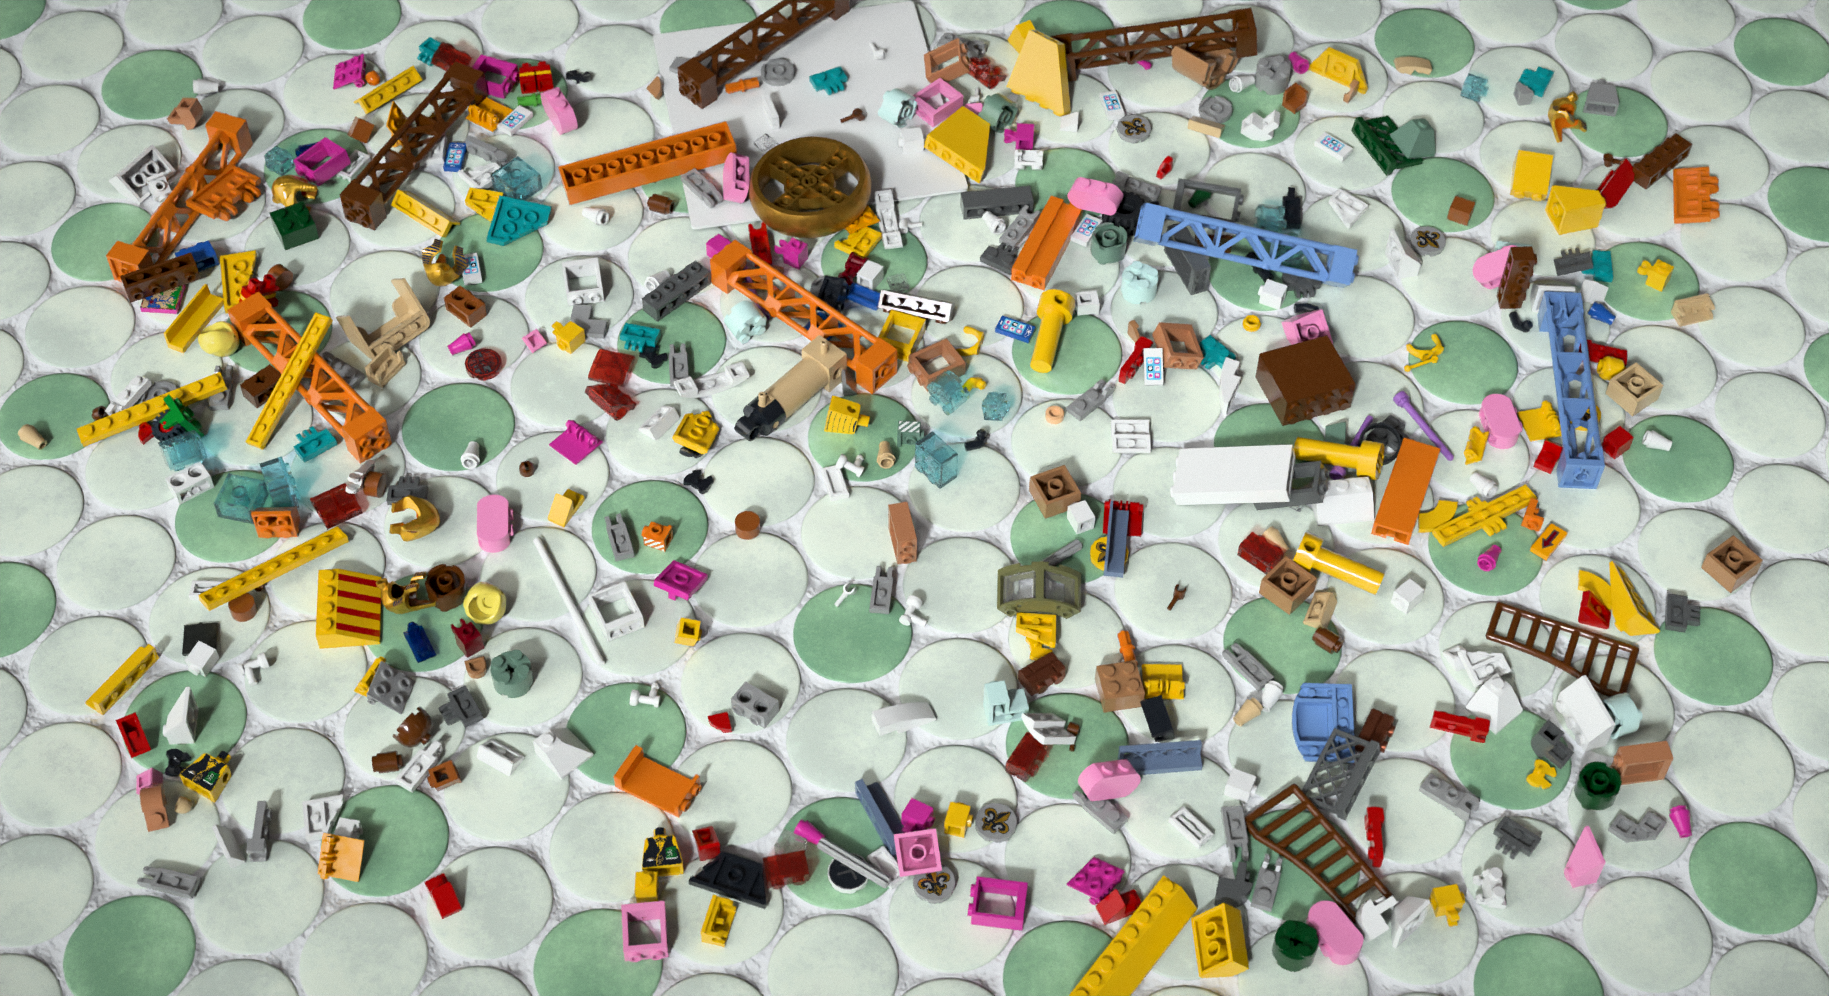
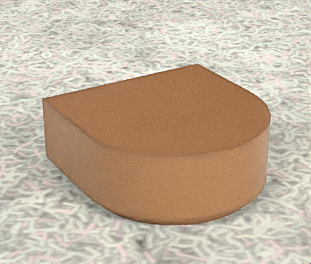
M484 656L464 661L467 673L471 678L479 679L486 675L487 665Z

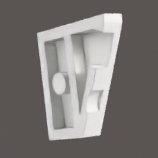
M446 135L427 154L419 167L445 162ZM424 144L422 147H420V149L418 150V154L423 150V148L427 144Z
M495 162L485 166H476L474 170L464 172L463 169L458 171L459 177L472 188L484 190L507 177L506 171Z
M1338 189L1329 199L1330 206L1348 229L1368 210L1369 206L1341 189Z
M1461 650L1457 653L1474 687L1484 684L1496 673L1501 677L1511 672L1502 653L1489 654L1482 651L1466 652V650Z
M343 795L303 801L305 838L307 842L322 839L323 833H331L345 802Z

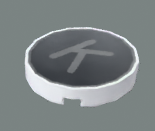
M851 853V854H853L854 856L858 857L859 859H861V860H863L864 862L867 863V861H866L863 857H861V856H859V855H857V854H855V853ZM835 858L828 866V879L832 887L841 893H856L857 890H862L869 881L868 878Z

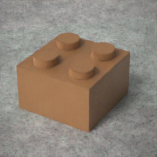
M1065 465L1030 477L1029 492L1045 519L1066 512L1069 505L1081 500V492Z
M1733 535L1706 555L1701 568L1731 593L1757 574L1763 560Z
M1285 556L1261 579L1259 593L1290 615L1314 592L1317 578Z
M1136 660L1096 666L1095 683L1103 713L1141 707L1140 701L1144 700L1145 692Z

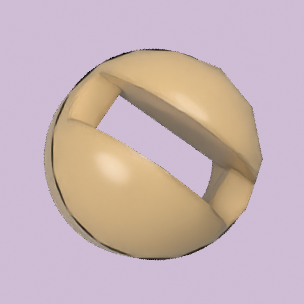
M179 796L175 812L180 814L188 813L192 806L190 799Z

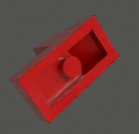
M1546 439L1533 467L1551 474L1562 454L1563 445Z
M1590 590L1583 592L1578 622L1602 629H1609L1611 612Z
M136 712L116 720L131 758L151 751Z
M713 826L692 830L700 861L715 858L720 854V844Z
M444 873L424 882L442 919L462 910L452 884L448 882Z
M1115 889L1096 905V909L1104 925L1133 915L1142 902L1135 889L1119 894L1118 890Z

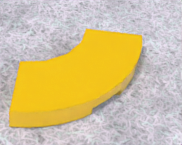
M1438 500L1434 510L1427 513H1419L1418 533L1432 532L1434 528L1451 521L1455 516L1458 502Z
M1579 570L1578 590L1584 592L1590 590L1608 610H1612L1611 587L1609 584L1595 574Z

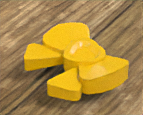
M1028 637L1025 639L1030 645L1031 653L1029 658L1036 661L1053 651L1052 649L1042 648V643Z
M1536 759L1534 762L1535 769L1527 776L1526 781L1534 787L1550 788L1552 784L1544 777L1546 774L1555 778L1557 776L1556 770L1545 761Z

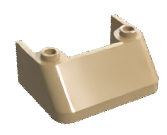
M405 278L391 280L400 295L392 303V310L396 317L368 335L362 327H356L349 315L336 317L350 342L371 360L388 344L392 345L394 351H396L425 331L430 325L428 315Z

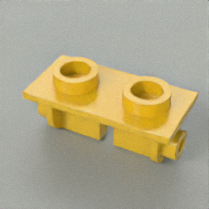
M1477 426L1470 429L1468 438L1470 441L1467 442L1466 449L1464 450L1466 465L1482 461L1489 431L1482 433Z
M380 656L374 660V663L358 683L354 692L367 697L366 694L380 662H386L384 657Z

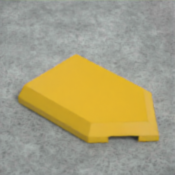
M702 411L701 414L688 413L684 415L672 438L674 442L701 454H706L719 432V427L711 419L709 411Z

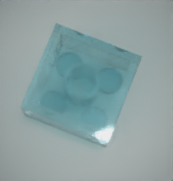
M518 156L491 173L493 189L504 193L505 197L525 201L543 189L541 174Z
M195 430L158 442L165 464L170 471H180L185 468V465L195 464L200 461L202 463L207 458L201 438Z
M932 431L915 443V468L918 472L923 473L930 483L935 484L941 489L957 478L958 453Z
M282 456L259 463L273 506L299 508L297 500L301 498L289 463H284Z
M228 473L213 504L220 518L254 524L251 512L258 507L264 506L269 493L264 480Z

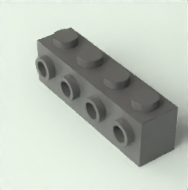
M695 260L683 270L674 274L666 282L660 284L652 292L647 293L642 298L643 311L659 322L711 284L710 271Z

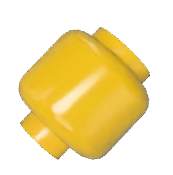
M1611 356L1604 357L1597 364V373H1599L1600 378L1608 381L1626 369L1623 360Z

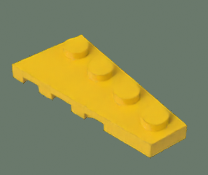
M256 250L220 256L225 313H228V309L239 303L242 286L248 285L249 279H252L257 258Z

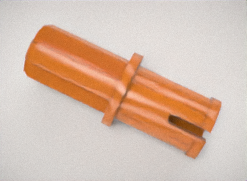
M757 77L745 80L739 79L738 82L725 84V91L728 94L759 88Z
M1122 630L1117 634L1121 647L1119 651L1123 655L1125 662L1136 660L1135 646L1132 645L1129 632Z

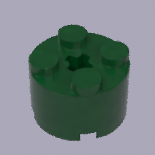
M1588 763L1581 770L1575 783V796L1586 810L1607 809L1613 805L1622 782L1621 777L1616 769H1611L1606 766V763Z
M1285 921L1276 931L1272 946V954L1277 960V964L1291 972H1298L1311 966L1318 948L1317 931L1304 922Z

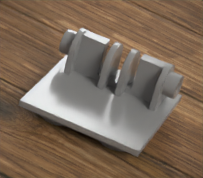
M381 661L366 694L367 702L372 705L380 702L401 715L415 680Z

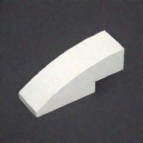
M1227 357L1222 367L1219 383V402L1222 414L1224 415L1227 414L1235 398L1241 378L1237 376L1240 362Z
M928 702L904 703L872 711V722L879 736L896 730L900 734L936 721V717Z

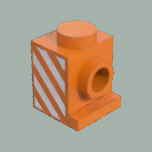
M652 521L649 526L645 525L642 530L644 545L666 552L673 539L672 526L668 525L667 527Z

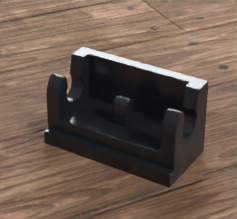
M1162 695L1140 701L1151 736L1155 742L1175 739Z

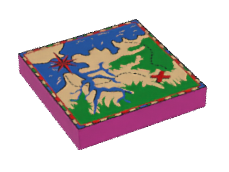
M182 285L143 298L140 306L141 312L177 314L186 286Z

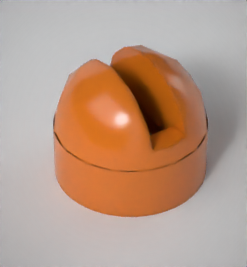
M370 71L366 74L365 80L368 84L376 86L380 82V77L376 71Z

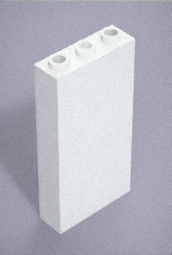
M1293 445L1180 449L1179 456L1176 457L1177 469L1173 472L1174 486H1171L1170 489L1171 497H1174L1176 505L1290 502L1296 459Z

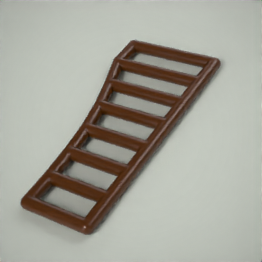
M1502 602L1496 603L1485 635L1487 640L1544 660L1577 679L1586 675L1595 691L1608 697L1628 692L1639 654V648ZM1502 611L1513 614L1506 637L1495 634ZM1521 617L1533 621L1526 644L1514 640ZM1540 624L1552 627L1545 652L1533 648ZM1560 630L1571 633L1563 661L1552 656ZM1579 636L1591 640L1581 672L1570 666ZM1602 643L1611 647L1599 684L1591 679L1589 674L1598 644ZM1618 649L1630 653L1619 692L1607 688Z
M1297 784L1290 785L1244 817L1246 829L1255 840L1272 849L1307 874L1331 897L1354 924H1356V913L1349 904L1374 886L1382 894L1381 897L1385 896L1388 899L1393 896L1392 892ZM1293 793L1301 801V803L1260 831L1252 824L1254 820ZM1305 809H1308L1314 816L1313 819L1278 843L1266 837ZM1319 824L1328 832L1297 855L1285 849ZM1333 839L1341 847L1340 850L1314 868H1311L1303 861ZM1346 855L1355 863L1330 882H1327L1319 875ZM1361 870L1369 880L1342 898L1335 888Z

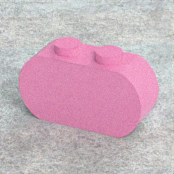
M559 87L541 93L544 110L560 135L578 128L575 113Z
M731 152L727 156L723 169V199L742 204L746 199L749 189V157Z
M1078 177L1068 193V199L1079 209L1114 215L1123 200V193L1114 184Z
M1505 246L1498 251L1487 253L1485 256L1478 258L1473 266V276L1487 289L1491 290L1499 287L1510 247L1518 246Z
M1491 394L1486 396L1482 401L1479 417L1484 431H1489L1488 443L1498 449L1513 447L1518 441L1520 432H1522V423L1518 421L1516 407H1513L1511 399L1505 395Z
M488 495L477 503V537L480 548L486 552L496 553L505 550L510 545V536H514L513 524H510V520H514L513 509L509 508L508 500L503 496Z
M1122 759L1091 764L1080 774L1078 784L1089 800L1093 802L1126 797L1137 788L1141 778L1130 761Z
M1332 901L1315 903L1309 910L1306 924L1317 931L1318 945L1321 952L1335 964L1348 965L1353 963L1359 957L1363 945V935L1336 903Z

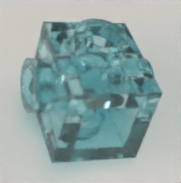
M1468 73L1460 96L1480 102L1482 96L1486 97L1489 89V87H1486L1488 79Z
M277 145L264 155L268 170L274 171L280 176L285 175L295 167L292 154Z
M989 392L986 398L982 401L984 420H1003L1006 413L1010 410V402L1007 401L1006 393Z

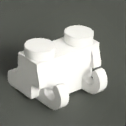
M1015 149L1014 169L1024 170L1025 167H1032V170H1042L1043 150Z
M1493 867L1482 873L1484 879L1480 880L1479 875L1473 877V883L1481 885L1483 895L1479 894L1475 897L1476 903L1488 905L1489 908H1506L1505 890L1502 886L1503 874L1499 868Z

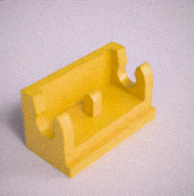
M713 894L701 929L702 942L725 947L737 910L733 906L734 901Z

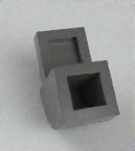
M1547 720L1532 738L1531 746L1540 759L1545 756L1561 769L1574 752L1560 741L1564 732L1550 720Z
M1239 861L1235 879L1219 877L1214 901L1215 906L1226 903L1236 908L1247 902L1253 883L1249 882L1250 872L1246 871L1247 863Z

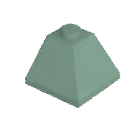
M1425 118L1411 119L1390 135L1407 159L1434 157L1436 154L1434 129Z

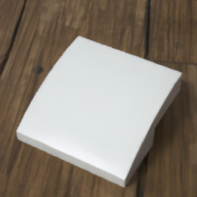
M1111 420L1112 452L1151 453L1149 420Z
M1022 713L1021 717L1025 726L1041 744L1059 745L1075 743L1076 736L1064 729L1066 721L1054 713Z

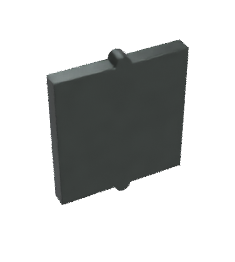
M200 622L199 624L184 625L182 655L188 656L198 641L217 651L218 623L203 624Z

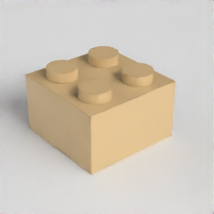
M1636 362L1610 379L1605 394L1633 417L1659 399L1664 385Z

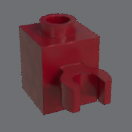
M460 619L461 627L457 628L451 624V629L455 635L457 646L469 658L484 649L482 635L472 622L466 624L465 620Z

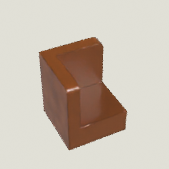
M1294 83L1284 91L1282 106L1296 114L1306 106L1308 91Z
M355 116L347 135L367 143L375 125Z
M1455 196L1449 208L1447 219L1467 226L1476 202Z

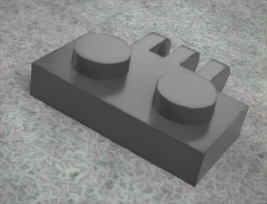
M1003 242L997 249L988 246L980 256V262L1011 275L1012 267L1017 259L1015 256L1018 253V249L1014 248L1012 250V246L1008 245L1006 247V244Z
M1579 247L1575 248V253L1572 252V249H1568L1569 254L1567 255L1565 251H1561L1562 258L1554 259L1557 276L1593 268L1590 252L1580 253Z
M1282 273L1281 279L1283 284L1288 286L1287 291H1294L1296 299L1300 298V293H1302L1303 298H1307V292H1309L1310 298L1314 297V289H1320L1321 282L1318 280Z
M1389 415L1382 422L1393 426L1398 431L1401 444L1403 438L1409 439L1402 432L1405 424L1392 415ZM1375 428L1367 435V441L1384 443V447L1387 445L1394 451L1398 450L1396 436L1385 428Z
M400 476L398 485H389L387 505H392V503L408 495L427 500L428 487L419 485V476H415L414 482H412V476H407V482H405L404 476Z
M1668 593L1666 596L1665 630L1685 633L1687 625L1700 626L1701 608L1687 604L1688 596Z
M466 685L447 693L450 702L439 707V711L442 713L443 718L446 719L447 725L461 721L466 728L483 720V715Z
M1504 816L1493 832L1495 836L1500 838L1495 849L1499 851L1503 845L1506 846L1502 853L1507 855L1512 850L1510 858L1513 860L1520 851L1530 857L1542 839L1507 816Z

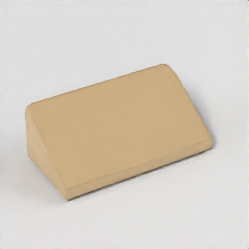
M1192 116L1188 121L1187 129L1220 138L1225 125Z
M1333 592L1314 593L1303 621L1305 625L1316 629L1328 627L1337 604Z

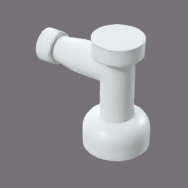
M841 454L835 467L838 469L844 467L856 473L857 477H860L865 468L861 466L864 457L857 455L854 463L847 461L846 455Z
M913 595L908 596L906 600L908 607L904 615H901L900 623L908 626L913 622L925 627L927 620L913 614L915 610L920 609L922 606V600Z
M264 652L258 654L257 659L237 664L241 675L246 674L250 686L257 684L253 669L257 667L266 669L269 667Z
M652 683L649 696L640 695L638 690H632L630 706L644 703L659 708L661 696L657 695L660 687L659 684Z

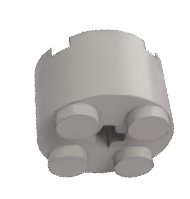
M1276 56L1259 59L1255 75V86L1259 91H1266L1268 95H1278L1285 91V88L1288 86L1291 69L1284 60V57Z

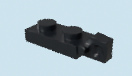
M1288 187L1287 196L1282 198V228L1299 229L1300 198L1295 197V188Z

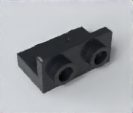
M825 276L818 298L841 313L844 310L846 297L850 294V287L844 278ZM820 307L816 308L817 311H824Z

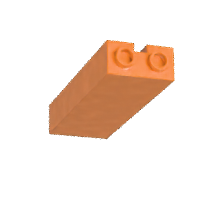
M1050 196L1012 267L1011 280L1045 290L1070 243L1071 235L1083 218V209L1075 207L1071 202L1070 204L1064 203V199Z
M1403 438L1371 534L1383 538L1390 536L1396 542L1409 545L1441 448Z

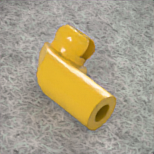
M970 377L959 391L967 396L972 388L983 390L986 387V381L981 377Z

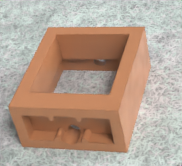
M957 38L924 54L926 79L930 84L939 78L949 82L970 72V59L967 53L969 49L966 43H962ZM956 56L959 57V61L939 70V64Z
M1158 323L1152 336L1156 347L1162 348L1163 367L1196 370L1204 357L1192 324ZM1170 341L1184 342L1188 353L1174 352Z
M946 338L910 354L907 367L909 372L916 376L919 385L923 386L928 392L965 375L966 362ZM942 355L950 366L929 375L921 364Z
M908 502L889 504L888 529L897 565L916 562L917 537Z
M1667 741L1621 746L1618 748L1616 755H1614L1610 768L1616 769L1622 781L1621 785L1664 780L1674 758Z

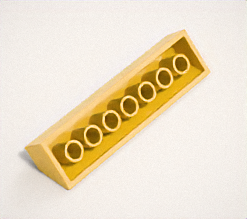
M1163 875L1069 996H1131L1197 911V907L1183 888Z

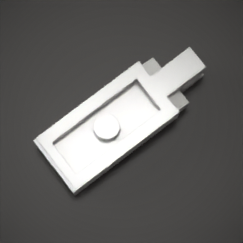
M137 375L118 394L115 400L109 404L105 412L109 416L132 407L150 388L152 383L149 379Z
M434 740L428 749H420L396 777V784L413 793L429 774L428 769L435 767L438 763L439 755L443 751L442 744Z

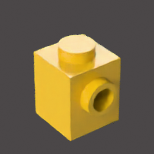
M681 617L677 623L674 643L694 647L696 642L701 639V621Z
M950 802L944 822L945 834L965 837L967 827H971L973 815L970 814L971 806L962 802Z
M650 870L636 872V902L658 901L659 881L657 872Z

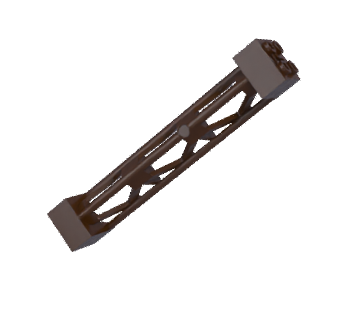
M782 0L697 57H693L677 67L680 94L688 98L694 105L704 109L717 100V87L753 63H759L765 55L824 16L828 15L836 21L848 13L849 0ZM799 2L810 3L801 10H797ZM790 4L792 6V14L786 18L779 10ZM815 7L819 9L816 11H811ZM770 16H772V22L764 21ZM812 16L799 25L798 18ZM759 28L770 29L763 35L758 36ZM751 30L753 32L752 41L746 44L739 37ZM777 32L784 34L783 36H773ZM733 41V49L724 47ZM773 42L761 51L759 50V44ZM719 54L731 55L725 60L718 62ZM710 56L712 58V67L707 69L700 62ZM738 58L745 60L744 62H733ZM733 68L723 76L719 77V71L721 69Z
M1251 8L1078 34L1068 33L1050 36L1065 44L1068 82L1076 81V70L1124 63L1133 65L1138 61L1173 57L1171 55L1173 48L1180 44H1186L1185 50L1192 54L1235 48L1237 58L1257 56V28ZM1231 19L1232 31L1223 30L1214 21ZM1197 24L1186 37H1183L1182 25ZM1177 26V38L1172 39L1160 31V29ZM1205 26L1215 31L1197 35ZM1143 31V34L1132 45H1129L1127 33ZM1123 34L1124 46L1116 45L1107 39V36ZM1151 34L1162 39L1143 43ZM1090 39L1079 52H1072L1071 41ZM1208 40H1212L1218 43L1201 46L1204 42ZM1098 41L1108 46L1089 51ZM1152 48L1163 50L1161 52L1148 53ZM1101 55H1104V56L1110 58V59H1104V60L1093 61L1094 59H1096L1098 56H1101Z
M458 62L452 64L440 82L381 150L339 194L345 219L374 231L387 217L384 207L387 201L410 174L419 168L422 160L468 106L473 104L478 106L486 97L488 98L484 72ZM450 81V86L454 90L448 92H440L444 88V86ZM445 99L439 106L437 100ZM452 101L458 102L457 104L449 106ZM430 104L433 106L434 112L429 117L421 114ZM456 110L447 121L441 116V114ZM415 121L416 127H410L412 123ZM415 134L408 142L407 135ZM424 134L433 136L419 141ZM398 140H401L404 145L398 153L391 150L393 145ZM427 144L417 157L411 153V149ZM385 156L386 163H379L380 160ZM394 169L403 171L402 173L389 176ZM378 170H384V171L380 174V176L377 177L376 171H378ZM367 175L372 178V184L369 187L360 184ZM395 181L385 194L380 190V185Z

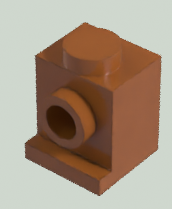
M452 760L428 769L430 774L427 777L431 788L435 787L437 791L462 782L456 765ZM442 775L448 776L446 780L441 781Z

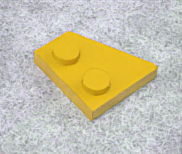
M470 187L465 204L492 222L499 195L504 196V193Z
M865 227L856 233L848 235V239L844 241H835L834 248L847 254L855 252L858 256L865 258L882 239V233Z
M1017 612L1016 632L1051 648H1055L1056 615Z

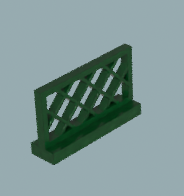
M1389 116L1368 120L1357 117L1351 131L1386 176L1392 175L1393 170L1423 163L1422 158H1414L1415 160L1407 159L1405 155L1395 154V151L1402 154L1403 152L1397 145L1386 142V140L1394 142L1388 134L1398 129ZM1384 122H1386V124H1387L1389 127H1387V126H1385V125H1382V124H1379V123H1384ZM1377 129L1386 131L1387 134L1379 132Z

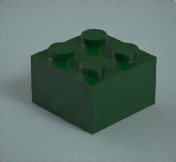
M304 201L270 212L273 228L285 251L319 239L315 222Z

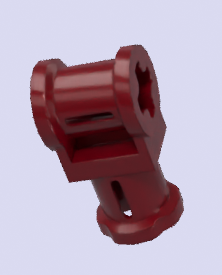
M851 252L845 263V270L838 275V278H844L848 285H852L855 276L857 277L859 270L870 259L860 257L855 252Z

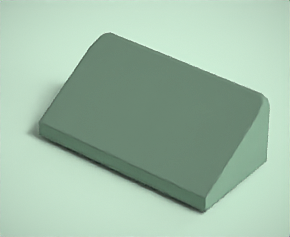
M1346 422L1326 426L1325 441L1345 444Z

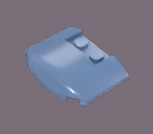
M1303 683L1300 688L1302 689L1296 696L1292 709V731L1296 746L1305 762H1317L1334 728L1354 736L1352 684ZM1336 736L1333 742L1335 747L1347 744L1346 740L1339 736ZM1353 746V747H1351V748H1352L1353 753H1354V755H1355V746ZM1349 748L1338 751L1340 760L1352 756ZM1335 753L1325 757V762L1338 761Z

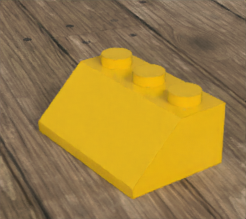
M1222 903L1191 918L1200 978L1232 977L1249 969L1239 909Z

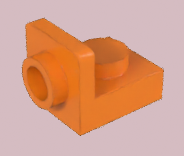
M1531 498L1521 526L1539 532L1544 518L1537 516L1539 508H1536L1538 500Z

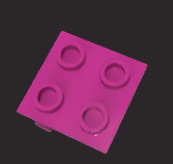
M364 53L340 62L335 66L334 90L351 82L358 88L364 85L366 73Z
M568 420L566 422L567 430L553 440L549 446L576 465L603 442L583 426L576 423L575 420Z
M1093 857L1067 883V886L1090 896L1089 902L1092 905H1096L1101 902L1104 895L1108 896L1109 892H1112L1113 888L1122 882V874L1125 871Z

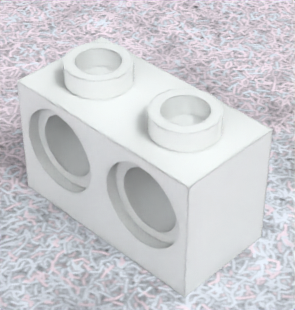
M201 461L165 478L170 492L179 505L214 488L211 476Z

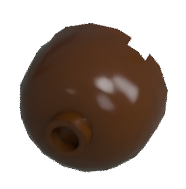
M421 706L416 708L419 711L416 715L411 713L397 728L399 734H393V738L405 747H416L421 743L425 745L432 738L430 734L433 729L432 718Z

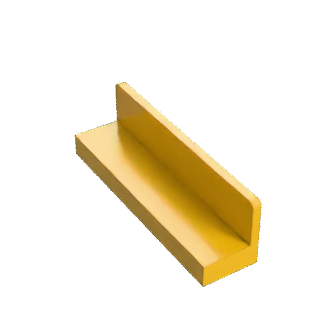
M413 65L355 100L354 104L359 102L365 113L368 114L422 81V78Z
M398 189L391 203L393 207L441 237L446 238L452 224L459 226L461 224L410 191Z
M207 284L202 286L164 332L168 348L185 353L224 305L223 298L211 294Z
M150 644L145 648L140 646L85 702L86 705L104 715L159 659L155 647Z

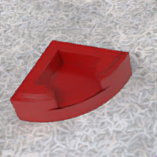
M1168 155L1163 160L1157 171V178L1163 179L1172 171V157Z
M147 422L139 425L138 437L143 445L154 437L151 430L152 426Z
M727 712L707 716L708 722L712 727L721 730L723 733L732 732Z

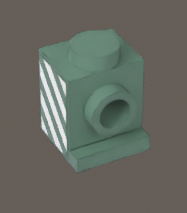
M898 421L897 447H901V444L920 445V440H924V429H921V421Z

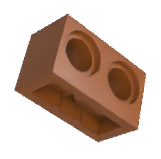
M458 286L444 297L446 310L470 328L487 316L484 301L476 298L470 290H466L462 286Z

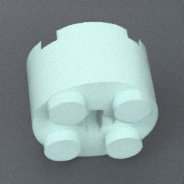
M899 88L886 91L883 96L882 106L878 110V116L899 128H903L907 125L905 123L907 119L911 120L917 108V102L914 101L916 97Z
M1134 261L1122 273L1121 291L1124 299L1133 304H1140V302L1145 301L1146 303L1151 302L1155 298L1158 271L1150 265Z
M745 300L736 304L731 309L732 313L729 316L727 314L724 318L726 326L742 344L747 343L750 337L756 334L759 336L766 330L767 318L754 301L749 302Z
M1628 693L1617 694L1601 700L1615 723L1610 736L1612 739H1617L1637 731L1643 715L1637 709Z

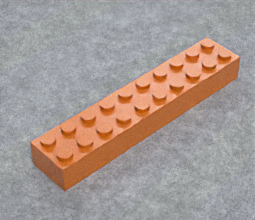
M725 121L558 166L569 205L682 175L694 168L700 170L725 163L729 153L737 154L736 144Z

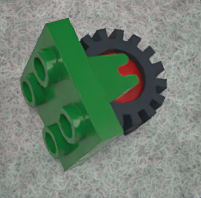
M171 395L163 398L170 411L167 409L165 413H159L160 417H155L157 421H153L152 425L155 427H151V430L156 439L166 446H173V443L178 445L179 440L182 442L184 440L182 437H187L188 434L186 432L188 431L198 440L204 436L201 430L203 426L196 418H193L195 414L188 406L185 407L179 398L174 399Z

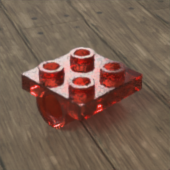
M969 57L970 72L968 74L985 87L992 90L998 85L999 81H1005L1007 75L1002 72L1000 67L993 66L989 59L985 57Z
M613 383L587 386L584 392L592 402L616 421L621 420L628 410H634L637 404L628 394L623 393Z
M346 483L310 498L312 506L327 530L362 514V509L355 495L345 491Z

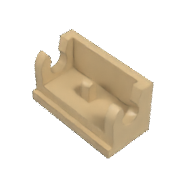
M1707 293L1675 300L1671 314L1679 327L1712 320L1713 314L1710 310H1715V307Z
M388 344L365 367L368 381L383 388L406 365L401 351H398L396 354L393 346Z

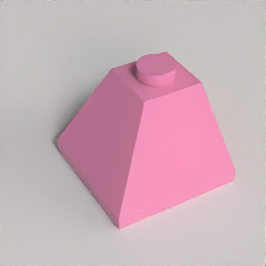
M1322 309L1296 315L1281 322L1286 338L1291 345L1328 335L1333 344Z
M1585 826L1564 869L1565 878L1567 881H1570L1572 888L1596 883L1605 865L1604 857L1589 826Z
M936 829L894 834L900 877L942 871Z

